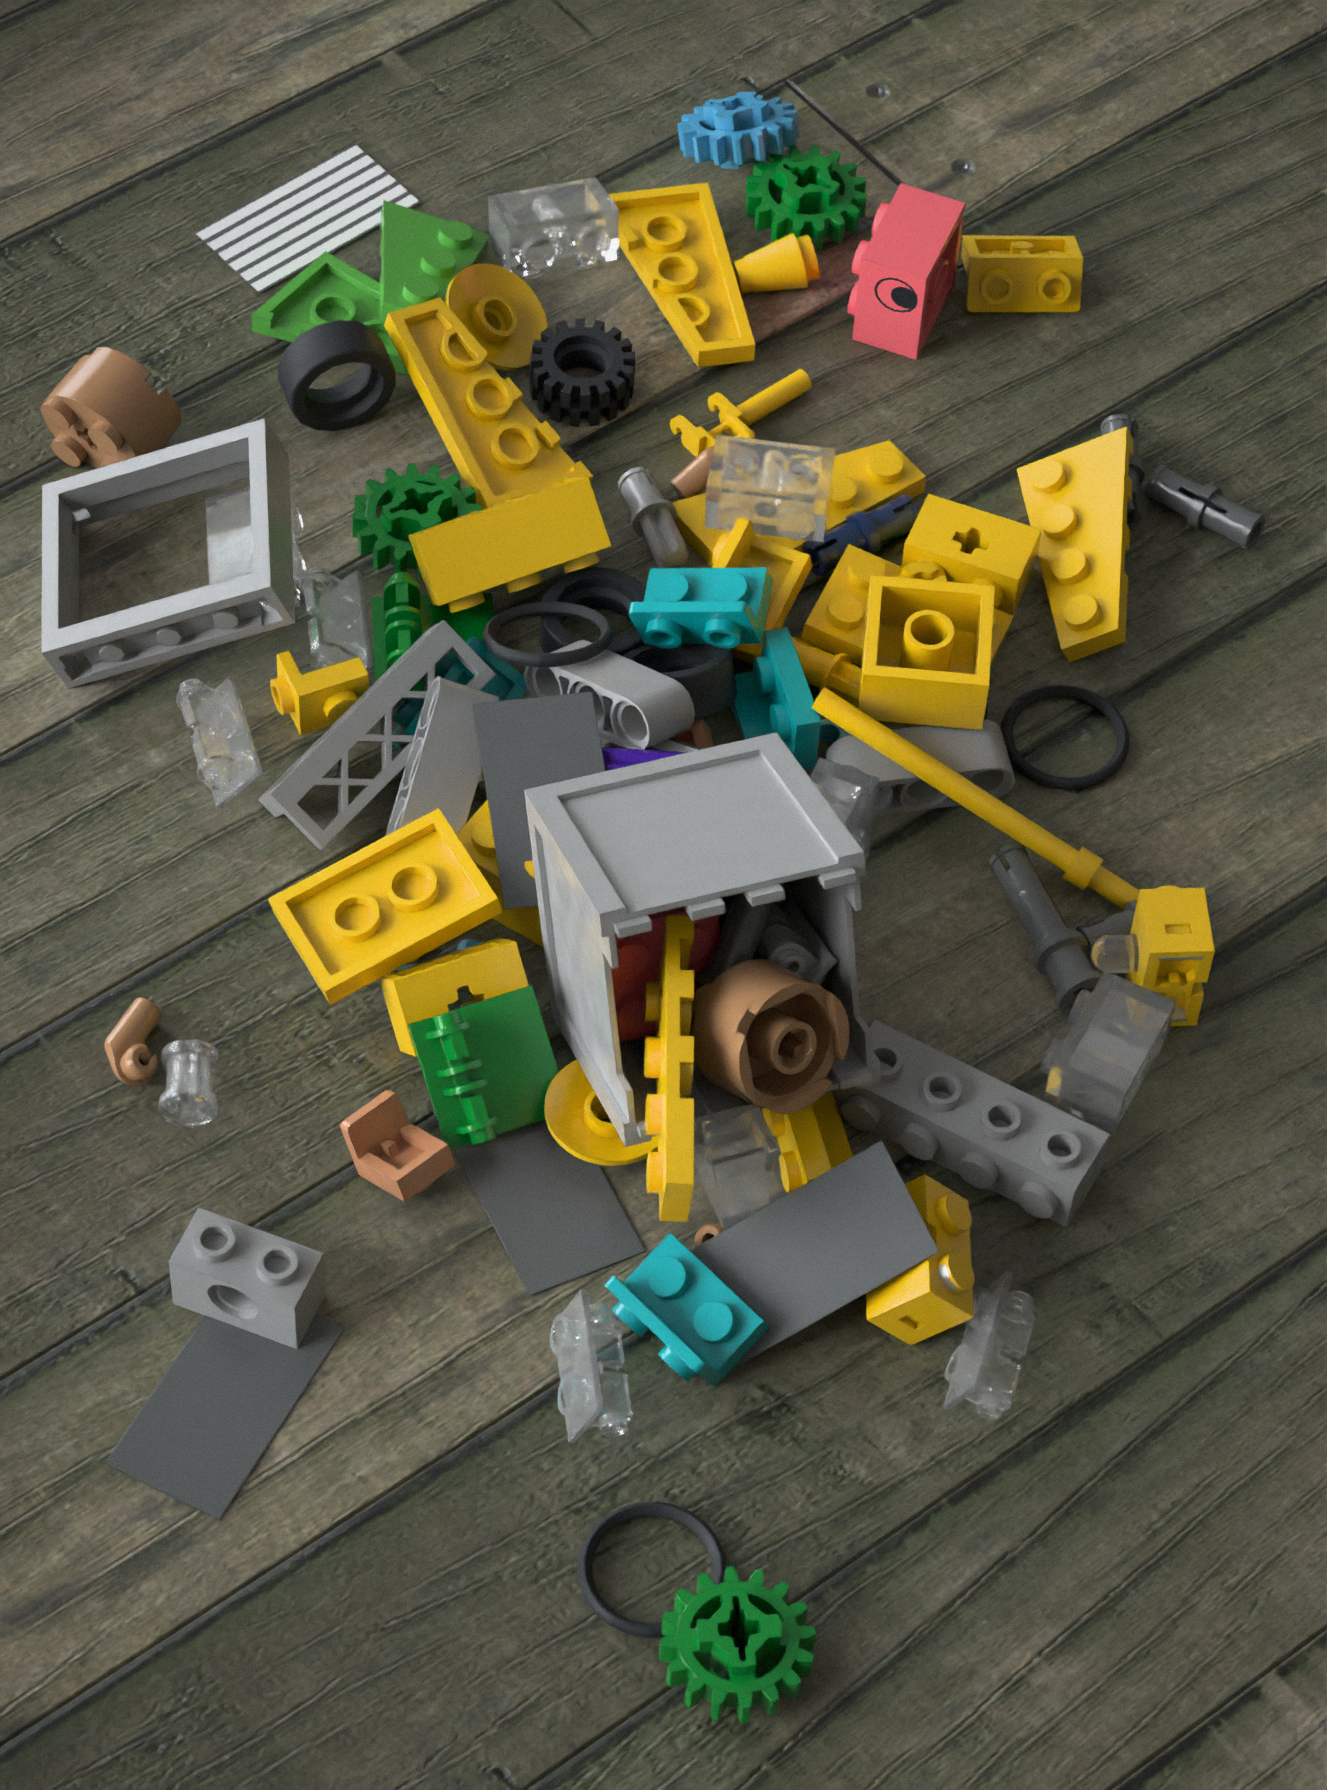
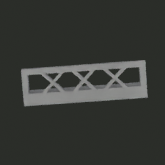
M445 620L430 627L258 800L275 818L285 814L319 850L323 849L406 765L414 735H392V707L399 700L425 701L428 690L435 679V664L449 650L474 675L465 686L481 690L496 675L495 672ZM424 676V691H409ZM381 719V735L366 734ZM356 743H381V771L373 779L348 778V751ZM392 744H406L392 758ZM338 762V778H322ZM313 786L338 787V814L321 829L297 803ZM348 787H364L348 803Z

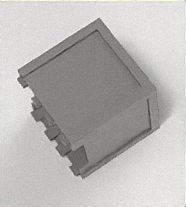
M777 732L524 790L551 1014L625 1147L652 1141L651 1137L657 1136L646 1135L645 1132L647 1094H657L656 1078H645L644 1076L646 1037H655V1034L619 1043L611 968H619L615 933L618 938L652 931V922L648 915L684 907L692 921L719 915L721 934L734 894L743 893L752 907L774 902L783 908L792 898L795 899L838 960L828 971L821 986L833 993L842 1002L849 1022L848 1049L844 1061L835 1059L826 1077L833 1081L827 1091L839 1088L843 1090L855 1087L858 1090L882 1084L880 1060L873 1051L872 1033L860 1015L852 907L855 911L862 910L859 877L866 876L864 851ZM694 1060L691 1094L685 1095V1098H694V1124L710 1120L714 1122L760 1108L707 1081L702 1076Z

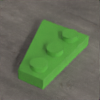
M384 200L380 217V230H382L380 259H382L380 321L385 322L390 312L439 297L445 302L446 291L451 280L464 268L481 263L487 252L490 235L473 230L463 222L446 221Z

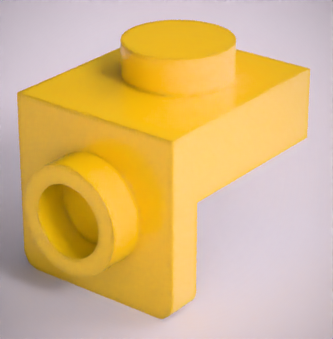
M289 651L282 652L276 655L278 678L270 680L272 696L281 715L290 713L300 735L332 726L369 689V674L360 657L301 675Z

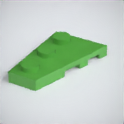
M326 251L251 315L252 332L291 343L299 335L320 324L337 320L359 321L374 328L383 341L396 372L409 375L384 327L385 322L380 321V283Z

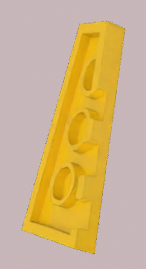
M708 182L598 195L597 212L696 366L707 367L754 361L755 341Z
M441 297L388 313L384 327L467 488L473 487L476 490V504L482 505V510L504 503L513 497L522 494L528 495L554 486L555 482L569 477L588 476L591 482L593 478L591 472L581 461L573 462L559 445L561 437L547 421L540 423L521 401L523 393L509 377L503 379L486 360L488 352Z
M1127 426L1017 468L1030 526L1042 529L1038 558L1060 647L1069 663L1126 642L1128 576L1124 570L1125 551L1129 550L1130 529L1126 524L1127 502L1131 501L1132 496L1129 458L1133 457L1134 439Z
M888 440L759 477L745 484H735L672 502L677 511L675 524L685 541L711 568H713V552L719 538L725 532L731 533L739 517L752 521L756 536L803 552V543L806 540L814 539L848 522L846 517L856 511H862L866 514L895 500L902 494H907L914 498L923 493L926 476Z
M684 915L666 916L656 982L645 981L643 992V1021L655 1022V1037H646L644 1076L645 1078H656L657 1094H647L645 1132L646 1135H658V1152L649 1151L647 1157V1193L659 1194L660 1221L680 1222L688 1221L694 1187V1098H685V1095L691 1094L694 1064V1036H689L692 1002L694 999V970H687L691 944H693L694 921L691 920L690 916Z

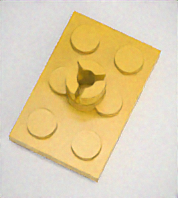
M848 544L809 615L801 638L803 641L835 655L845 653L850 656L853 663L862 666L870 576L879 575L947 582L946 576L942 575L936 578L940 569L926 562H912L903 568ZM995 607L993 610L990 667L1014 618L1013 615Z
M439 808L268 899L273 913L330 1005L406 964H413L420 956L502 913L497 896Z

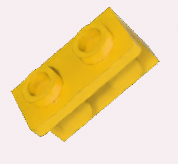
M962 235L961 258L967 273L966 306L970 312L1079 311L1083 256L1075 236Z

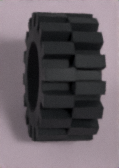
M575 318V327L569 328L564 320L556 323V334L549 328H546L541 332V341L535 339L532 345V354H530V394L532 400H537V408L542 413L551 409V419L558 423L561 422L564 415L569 416V426L579 427L580 418H588L589 426L591 427L600 425V415H604L608 422L617 418V408L623 412L628 408L629 398H633L635 352H632V343L628 337L621 340V331L613 326L606 333L605 322L595 320L593 328L585 327V318ZM576 367H586L597 370L601 374L589 378H578L564 373V371Z

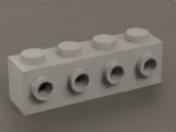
M874 1020L869 1029L872 1033L873 1051L880 1060L882 1084L858 1090L855 1087L843 1090L840 1088L836 1089L835 1101L840 1116L844 1117L850 1125L859 1130L873 1131L901 1145L906 1152L915 1158L931 1160L960 1174L967 1183L976 1188L990 1189L1018 1203L1032 1216L1042 1219L1048 1218L1067 1227L1102 1171L1110 1134L882 1022Z

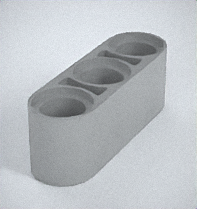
M579 640L551 653L572 651L588 646L592 642ZM607 649L598 656L573 665L559 667L526 666L525 669L526 688L531 698L592 692L599 736L625 749H647L689 730L694 723V704L690 694L681 683Z
M438 676L434 679L421 710L385 836L438 808L456 834L466 824L482 770L473 703L499 701V697Z
M984 720L982 730L930 725L892 730L997 799L1006 795L1015 784V777L1002 731L996 722ZM853 735L845 736L835 741L826 753L839 808L845 815L868 817L960 805Z

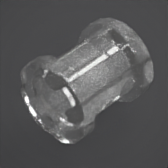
M181 1039L167 1044L162 1049L161 1054L162 1069L166 1072V1091L160 1095L158 1102L160 1116L169 1123L185 1127L201 1126L211 1122L218 1112V1099L212 1093L213 1074L219 1068L218 1049L208 1042L197 1039Z

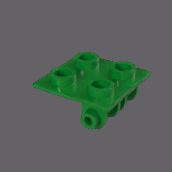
M398 572L391 575L383 588V596L371 597L375 682L430 627L443 620L465 642L474 636L483 642V629L489 620L494 617L492 593H483L485 602L451 613L447 603L441 606L432 605L429 595H420L419 584L413 580L410 574ZM424 676L409 691H424Z
M532 985L407 1024L443 1140L449 1145L450 1150L471 1143L475 1145L497 1138L499 1134L545 1119V1096L551 1081L559 1070Z

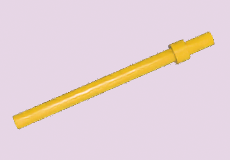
M824 687L816 698L811 709L1064 871L1065 873L1062 878L1082 891L1089 887L1123 910L1126 903L1138 899L1139 889L1101 866L1104 859L1082 846L1079 851L827 688Z

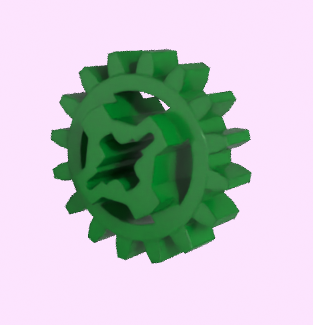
M796 145L790 146L789 155L783 157L781 154L769 153L768 164L759 161L753 164V176H747L745 213L746 216L755 217L754 228L757 232L769 228L772 229V242L794 233L796 238L809 235L816 249H822L823 239L827 237L840 244L843 242L844 230L856 233L859 227V218L865 217L867 194H865L866 179L865 177H856L857 165L854 162L841 166L839 164L840 153L837 151L824 157L820 155L818 145H813L809 153H801Z
M408 463L405 475L399 476L393 469L387 468L384 470V483L368 479L365 482L366 495H356L354 498L352 534L353 537L358 538V552L360 555L373 553V567L377 570L390 563L395 565V573H406L407 569H416L419 579L423 580L408 535L475 511H481L482 505L476 504V490L473 487L461 489V476L455 473L443 479L439 477V466L433 465L427 474L418 473L415 463Z
M734 1566L726 1567L724 1582L716 1585L706 1573L698 1575L697 1595L695 1596L691 1592L680 1588L675 1594V1611L664 1612L662 1618L661 1633L666 1637L660 1639L659 1661L670 1663L667 1668L666 1682L669 1687L687 1683L685 1705L692 1708L703 1699L711 1702V1719L716 1721L724 1714L726 1707L736 1708L737 1716L741 1723L749 1722L751 1707L760 1705L763 1711L770 1717L776 1715L779 1704L778 1694L780 1693L784 1697L795 1701L800 1695L802 1680L799 1677H810L812 1672L814 1655L809 1651L814 1650L816 1630L814 1627L803 1626L806 1623L808 1611L806 1603L799 1602L788 1606L786 1603L789 1584L783 1581L772 1590L763 1587L764 1574L759 1569L754 1571L749 1582L738 1580V1574ZM715 1612L710 1619H703L709 1614ZM731 1628L735 1629L736 1640L740 1642L744 1652L743 1661L739 1659L738 1647H734L732 1637H730ZM773 1669L768 1674L757 1679L764 1670Z

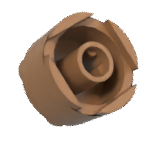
M97 347L91 355L88 351L79 359L44 400L43 405L40 407V412L50 431L55 436V439L51 442V448L63 462L73 467H78L82 462H85L98 469L161 450L181 425L179 407L166 388L158 395L145 382L152 373L142 364L115 349Z
M755 959L732 966L717 977L712 984L701 986L694 994L691 1012L693 1018L691 1036H694V1060L702 1076L707 1081L753 1105L781 1114L793 1113L808 1107L817 1101L832 1084L833 1081L826 1077L836 1058L844 1061L849 1045V1022L842 1002L820 984L770 960Z

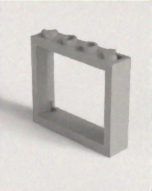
M265 418L42 485L41 653L68 689L295 623L289 455ZM250 477L253 572L79 623V527ZM86 508V510L72 514L74 511ZM266 600L269 605L262 607L259 602ZM83 653L86 658L79 660V654Z

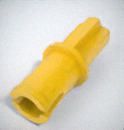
M791 636L807 683L818 688L819 693L825 687L848 703L859 707L862 668L853 665L850 656L845 653L833 655L803 641L798 636Z

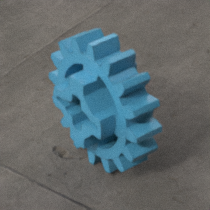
M749 91L738 92L735 96L723 99H710L704 103L703 107L697 106L693 108L694 114H683L681 116L682 122L677 123L680 150H683L685 158L695 157L696 163L714 160V165H721V168L739 169L744 164L755 161H768L769 153H785L784 146H795L797 144L796 138L800 137L797 110H794L793 103L782 104V99L778 97L763 101V95H757V92Z

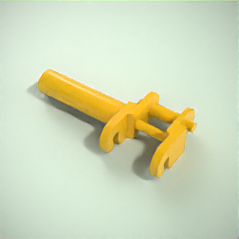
M799 369L738 406H734L721 393L716 392L709 396L707 401L708 407L712 412L720 410V425L707 432L701 426L695 427L684 416L677 415L670 420L671 431L675 435L682 432V445L695 457L712 446L730 449L742 447L750 452L755 449L756 440L754 431L749 429L748 426L810 390L812 382L808 374L804 370ZM724 432L731 437L730 440L723 444L714 439Z

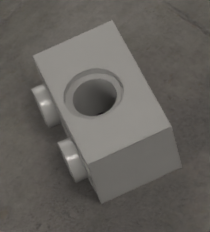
M199 1207L169 1260L173 1304L298 1349L325 1297L324 1253Z

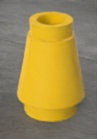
M791 233L744 256L743 259L733 261V269L741 294L808 288V282L820 279L818 261L809 235L796 238L794 233Z

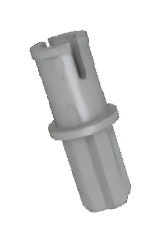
M635 467L626 471L618 481V489L631 511V526L636 535L645 538L659 567L673 568L675 565H683L688 559V553L685 549L686 544L675 524L677 511L674 505L663 498L655 476L650 469L645 471L644 467Z

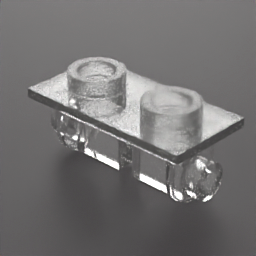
M325 567L309 569L306 572V577L301 581V591L305 596L306 612L314 617L308 621L311 648L309 652L310 665L319 670L360 657L365 669H369L372 667L361 572L355 570L340 580L330 574V571Z
M229 676L216 689L204 685L199 679H188L179 686V692L175 698L178 709L183 712L187 728L194 730V734L190 736L198 763L196 770L198 778L211 789L216 807L221 809L263 773L234 678Z
M1007 1271L986 1288L978 1287L974 1290V1318L963 1322L967 1327L962 1344L952 1354L945 1370V1380L949 1381L950 1385L943 1409L950 1411L960 1402L967 1399L976 1404L975 1411L980 1416L987 1419H998L1003 1411L1011 1408L1022 1366L1000 1355L1001 1350L1017 1359L1023 1357L1026 1354L1037 1317L1032 1296L1018 1290L1009 1292L1014 1273Z
M580 1289L563 1312L555 1317L550 1330V1347L553 1354L557 1355L560 1374L557 1397L560 1413L565 1415L568 1443L574 1444L589 1426L600 1427V1432L604 1436L614 1437L622 1435L628 1430L627 1423L633 1418L627 1374L603 1371V1367L620 1369L625 1363L620 1319L615 1313H612L611 1307L608 1304L596 1303L589 1306L588 1291Z

